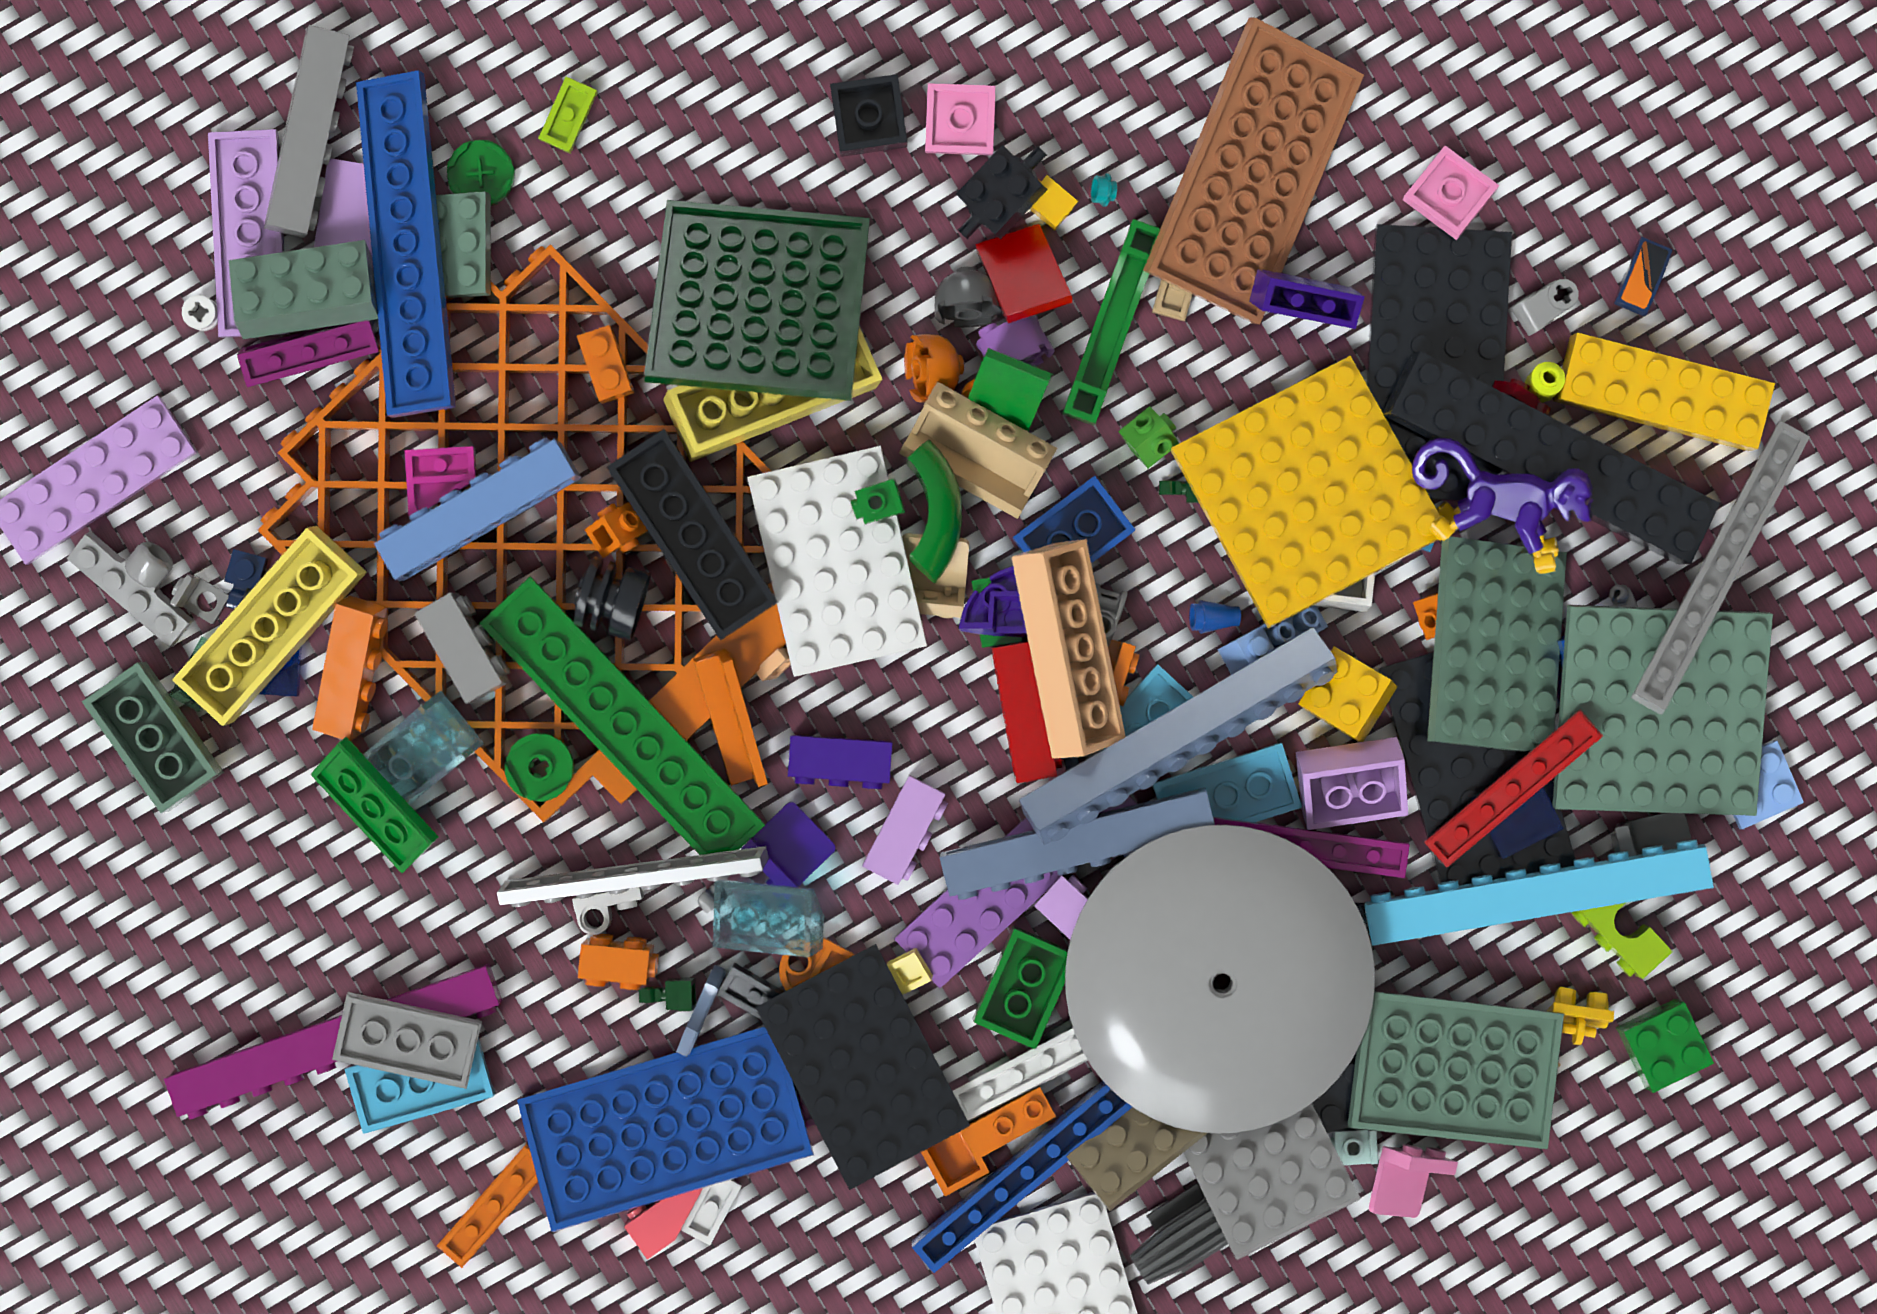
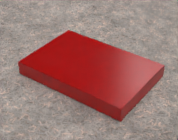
M1040 224L1006 234L1002 239L996 237L975 244L979 259L986 275L989 276L1007 323L1073 303L1072 294Z

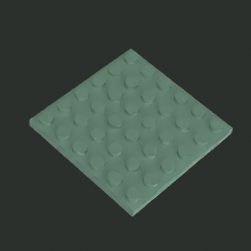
M1567 605L1558 727L1581 709L1603 734V737L1555 776L1553 807L1555 809L1756 816L1773 614L1770 612L1718 610L1666 710L1661 715L1632 699L1631 696L1678 609Z

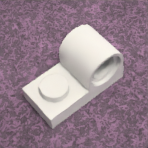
M641 887L629 888L628 891L620 894H609V891L597 892L589 898L578 899L574 897L572 901L580 929L589 935H598L604 932L612 921L611 905L616 904L617 910L637 907L636 900L643 899L644 894ZM590 909H597L603 914L604 921L601 926L593 927L587 922L586 914Z

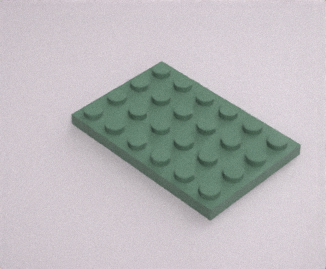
M1452 536L1442 541L1427 741L1529 753L1554 732L1560 655L1557 640L1561 639L1567 552H1558V556L1555 557L1556 567L1554 572L1540 574L1535 569L1533 554H1529L1524 546Z
M1374 991L1373 1006L1368 1026L1356 1052L1348 1127L1548 1149L1564 1014Z

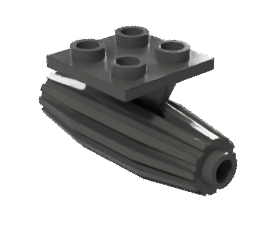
M1198 1182L1146 1215L1156 1232L1130 1255V1258L1149 1285L1179 1271L1186 1272L1228 1245Z

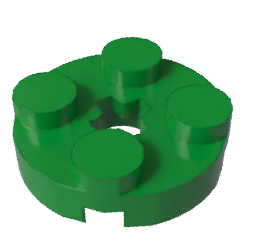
M535 733L522 737L511 747L506 759L505 776L508 784L516 794L528 800L544 802L554 799L567 789L574 777V760L569 748L563 741L551 734ZM537 757L541 762L545 760L548 762L549 766L545 769L547 774L544 777H541L539 773L533 775L530 770L534 766L533 760Z

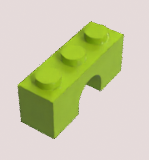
M1626 903L1571 912L1572 916L1584 928L1588 924L1597 933L1593 937L1594 940L1606 952L1611 949L1620 958L1616 962L1617 965L1629 977L1634 974L1644 979L1673 952L1652 928L1643 924L1634 933L1629 935L1618 933L1615 928L1614 918L1617 911Z

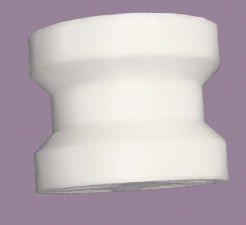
M202 295L192 296L185 301L182 307L183 320L188 326L199 331L211 330L218 324L217 304L215 301Z

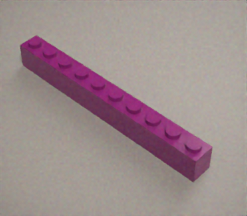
M490 963L386 999L392 1002L461 1017L476 1013L477 1019L497 1012L495 1006L503 1002ZM342 1015L164 1078V1082L176 1116L180 1117L187 1114L190 1120L209 1113L208 1106L219 1103L221 1108H225L240 1102V1095L252 1092L253 1097L272 1091L271 1084L284 1081L285 1086L304 1080L303 1073L315 1069L317 1075L337 1068L335 1064L337 1061L332 1060Z

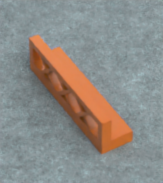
M726 649L693 658L730 785L732 786L750 779H754L758 787L767 785L768 782L730 655Z

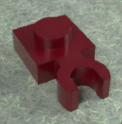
M1511 379L1510 382L1495 380L1493 388L1549 415L1551 408L1540 402V398L1528 391L1530 388L1528 384L1517 379Z

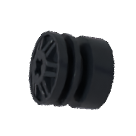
M594 556L588 569L583 573L574 603V625L583 627L589 613L593 614L591 630L597 631L603 618H608V635L631 641L643 610L651 573L628 567L622 579L619 580L616 579L617 563L610 561L605 574L602 575L603 559Z

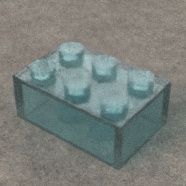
M439 691L363 755L410 805L481 747L484 742L442 691Z

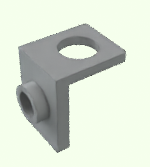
M187 574L185 578L181 577L174 586L171 593L174 597L170 604L174 607H184L210 624H214L225 607L229 594L197 575ZM203 592H211L217 599L216 607L212 611L205 612L198 606V597Z

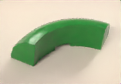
M927 440L907 458V466L921 483L928 502V521L925 532L916 548L910 554V562L935 584L947 569L956 551L962 528L963 509L959 485L950 464L938 447L931 440Z

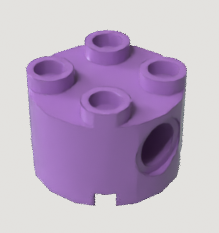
M1037 315L1011 323L1005 322L999 326L996 323H992L978 331L981 338L977 341L976 346L983 356H985L987 349L990 348L1037 367L1043 363L1041 355L1045 353L1047 357H1051L1055 351L1041 329Z

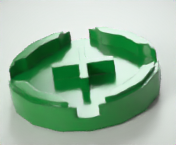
M475 140L463 143L453 152L447 163L448 184L454 194L487 192L491 194V206H494L508 196L514 185L515 169L510 156L501 146L490 140Z

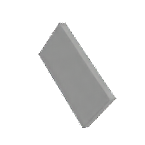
M348 992L332 1060L467 1089L482 1021Z

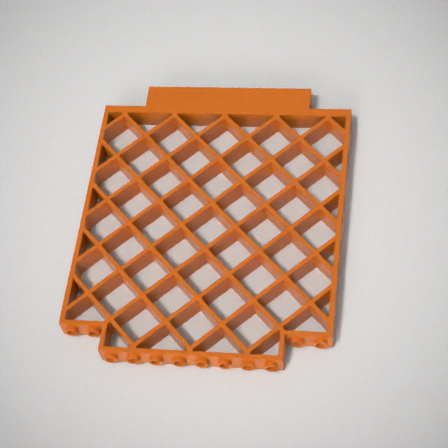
M551 244L546 249L540 246L528 258L530 264L522 272L517 269L504 281L503 284L506 288L503 291L491 281V291L499 299V304L449 303L453 298L446 296L449 338L451 313H499V364L452 363L453 372L499 373L498 423H449L450 408L438 410V422H390L386 409L380 345V353L372 361L369 359L363 361L354 370L353 373L356 377L348 385L341 383L329 395L332 400L323 409L320 406L315 408L305 418L308 424L299 432L294 430L289 433L280 443L283 448L278 454L306 483L303 486L298 483L291 488L285 495L287 501L279 509L273 507L261 518L260 521L263 525L258 531L283 555L296 540H282L274 530L314 490L318 489V527L330 537V489H378L377 541L381 540L379 534L389 528V489L407 490V482H390V430L438 431V448H449V431L498 432V472L501 470L499 464L508 459V432H558V441L562 443L566 452L568 433H617V459L627 453V433L657 434L665 429L668 434H677V448L686 460V451L675 426L627 425V396L618 398V425L568 424V373L589 374L587 365L568 364L569 314L609 315L619 325L618 345L628 374H644L645 365H628V335L646 354L648 344ZM554 258L560 265L559 305L510 304V299ZM569 275L598 305H569ZM510 314H559V364H509ZM379 371V422L329 421ZM509 373H558V424L509 423ZM319 430L317 480L293 454ZM331 430H378V481H330ZM742 441L735 444L737 446L736 486L703 487L708 494H736V537L746 553H765L763 546H744V494H751L750 486H744L745 455L762 473L771 472V470ZM571 484L557 492V543H507V522L497 527V543L470 542L459 550H497L496 602H471L475 609H495L507 598V550L556 551V603L565 613L566 610H575L574 603H566V551H597L594 544H566L567 492H617L618 508L626 504V496L618 484ZM469 485L462 490H467L471 488V486ZM377 541L334 542L340 548H376L374 543ZM639 544L629 552L662 551L658 545ZM377 550V601L369 602L387 607L385 619L388 620V608H424L433 603L429 601H388L389 569ZM618 550L616 551V579L621 580L625 573V554ZM448 556L437 562L436 600L448 593ZM676 574L675 605L644 604L642 610L675 611V663H624V639L615 637L614 664L623 674L624 670L675 671L677 673L649 701L687 741L710 719V714L693 658L686 665L683 664L684 611L701 612L697 605H684V585ZM771 581L768 584V586L774 594L773 585ZM777 604L725 639L720 640L716 635L694 658L726 649L733 661L741 689L760 669V665L777 649H781L786 645ZM388 627L380 641L379 651L382 652V658L511 790L512 788L505 776V728L554 729V736L563 742L564 729H579L573 722H564V712L556 704L554 721H505L506 684L495 690V721L459 720L446 707L447 670L437 653L436 661L400 660L388 648ZM496 642V655H501L506 662V651ZM506 662L509 669H522L516 662ZM409 668H436L435 695ZM467 728H495L494 755ZM598 750L574 774L567 789L556 798L548 800L542 805L539 801L528 800L518 794L516 795L544 823L593 776L620 804L624 803L637 789Z

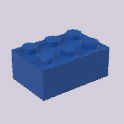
M1093 476L1012 537L1022 553L1053 543L1086 539L1092 564L1133 533L1135 528L1096 476Z

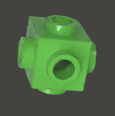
M1150 406L1118 431L1131 452L1147 469L1168 454L1172 447L1179 444L1172 433L1177 429L1174 423L1165 413L1159 416Z

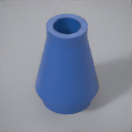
M1199 600L1198 603H1193L1190 606L1189 623L1191 630L1199 631L1202 634L1232 626H1240V607Z

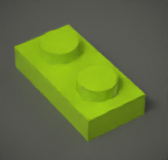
M566 76L538 139L571 154L598 91Z

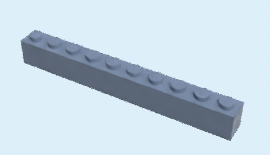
M1314 627L1020 798L1019 802L1024 815L1044 845L1050 841L1055 842L1064 838L1072 828L1079 824H1087L1093 821L1098 816V813L1110 806L1115 807L1122 804L1130 794L1137 790L1151 787L1164 774L1180 770L1193 757L1209 753L1222 740L1238 736L1245 730L1246 726L1256 720H1264L1270 717L1275 712V709L1287 702L1293 703L1299 700L1306 691L1314 686H1322L1328 683L1337 673L1334 655Z

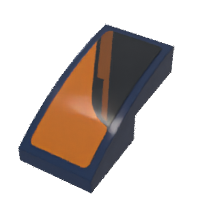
M1641 237L1635 247L1629 268L1622 278L1614 304L1645 317L1656 295L1673 250Z

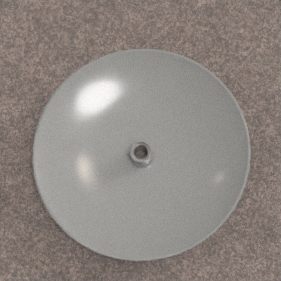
M1206 825L1164 835L1130 853L1114 866L1097 885L1079 914L1072 932L1065 969L1066 999L1074 1033L1086 1058L1105 1084L1136 1110L1157 1121L1173 1127L1204 1133H1236L1265 1127L1294 1115L1324 1094L1349 1065L1361 1044L1368 1026L1375 989L1374 959L1365 923L1350 894L1337 877L1317 858L1284 838L1265 831L1232 825ZM1225 973L1229 975L1230 984L1228 987L1222 990L1213 988L1212 981L1217 974Z

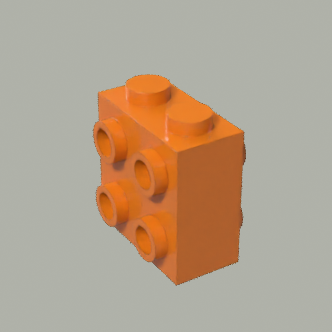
M600 933L593 935L581 944L578 978L586 979L585 985L605 987L608 982H618L621 989L640 990L642 985H647L651 977H655V974H657L659 954L653 953L654 945L647 944L646 938L627 937L624 942L613 941V935Z

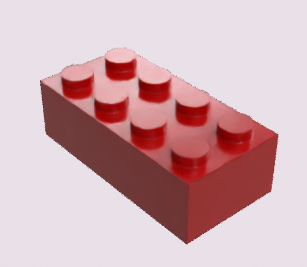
M1026 641L993 647L991 651L1015 782L1023 783L1056 777V769L1062 768L1061 758H1052L1029 643Z

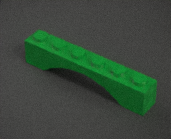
M1135 219L1130 223L1062 415L1093 426L1096 424L1126 335L1149 273L1143 270L1160 228Z

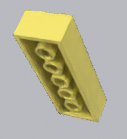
M860 326L852 398L876 389L882 381L881 374ZM678 386L667 390L663 399L690 462L846 401L691 386Z
M318 526L306 528L172 680L222 726L233 723L335 609V604L347 596L367 571Z

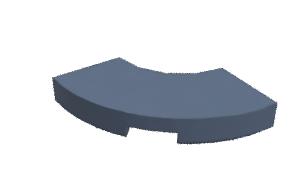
M714 965L685 1028L676 1051L677 1053L686 1057L690 1055L722 984L726 969Z

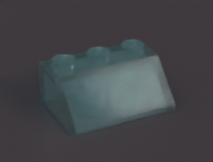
M730 880L714 882L713 947L811 957L823 949L824 914L814 889Z

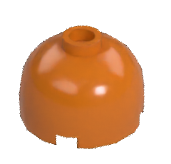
M934 334L912 335L910 338L914 342L907 343L905 347L904 367L906 380L913 377L915 389H909L913 399L920 403L926 402L937 382L954 390L958 385L960 375L964 373L963 357L958 355L953 344L942 336Z

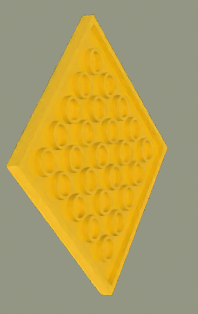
M1351 356L1179 443L1170 450L1268 629L1438 540L1429 529L1431 523L1440 515L1425 488H1422L1415 482L1409 459Z

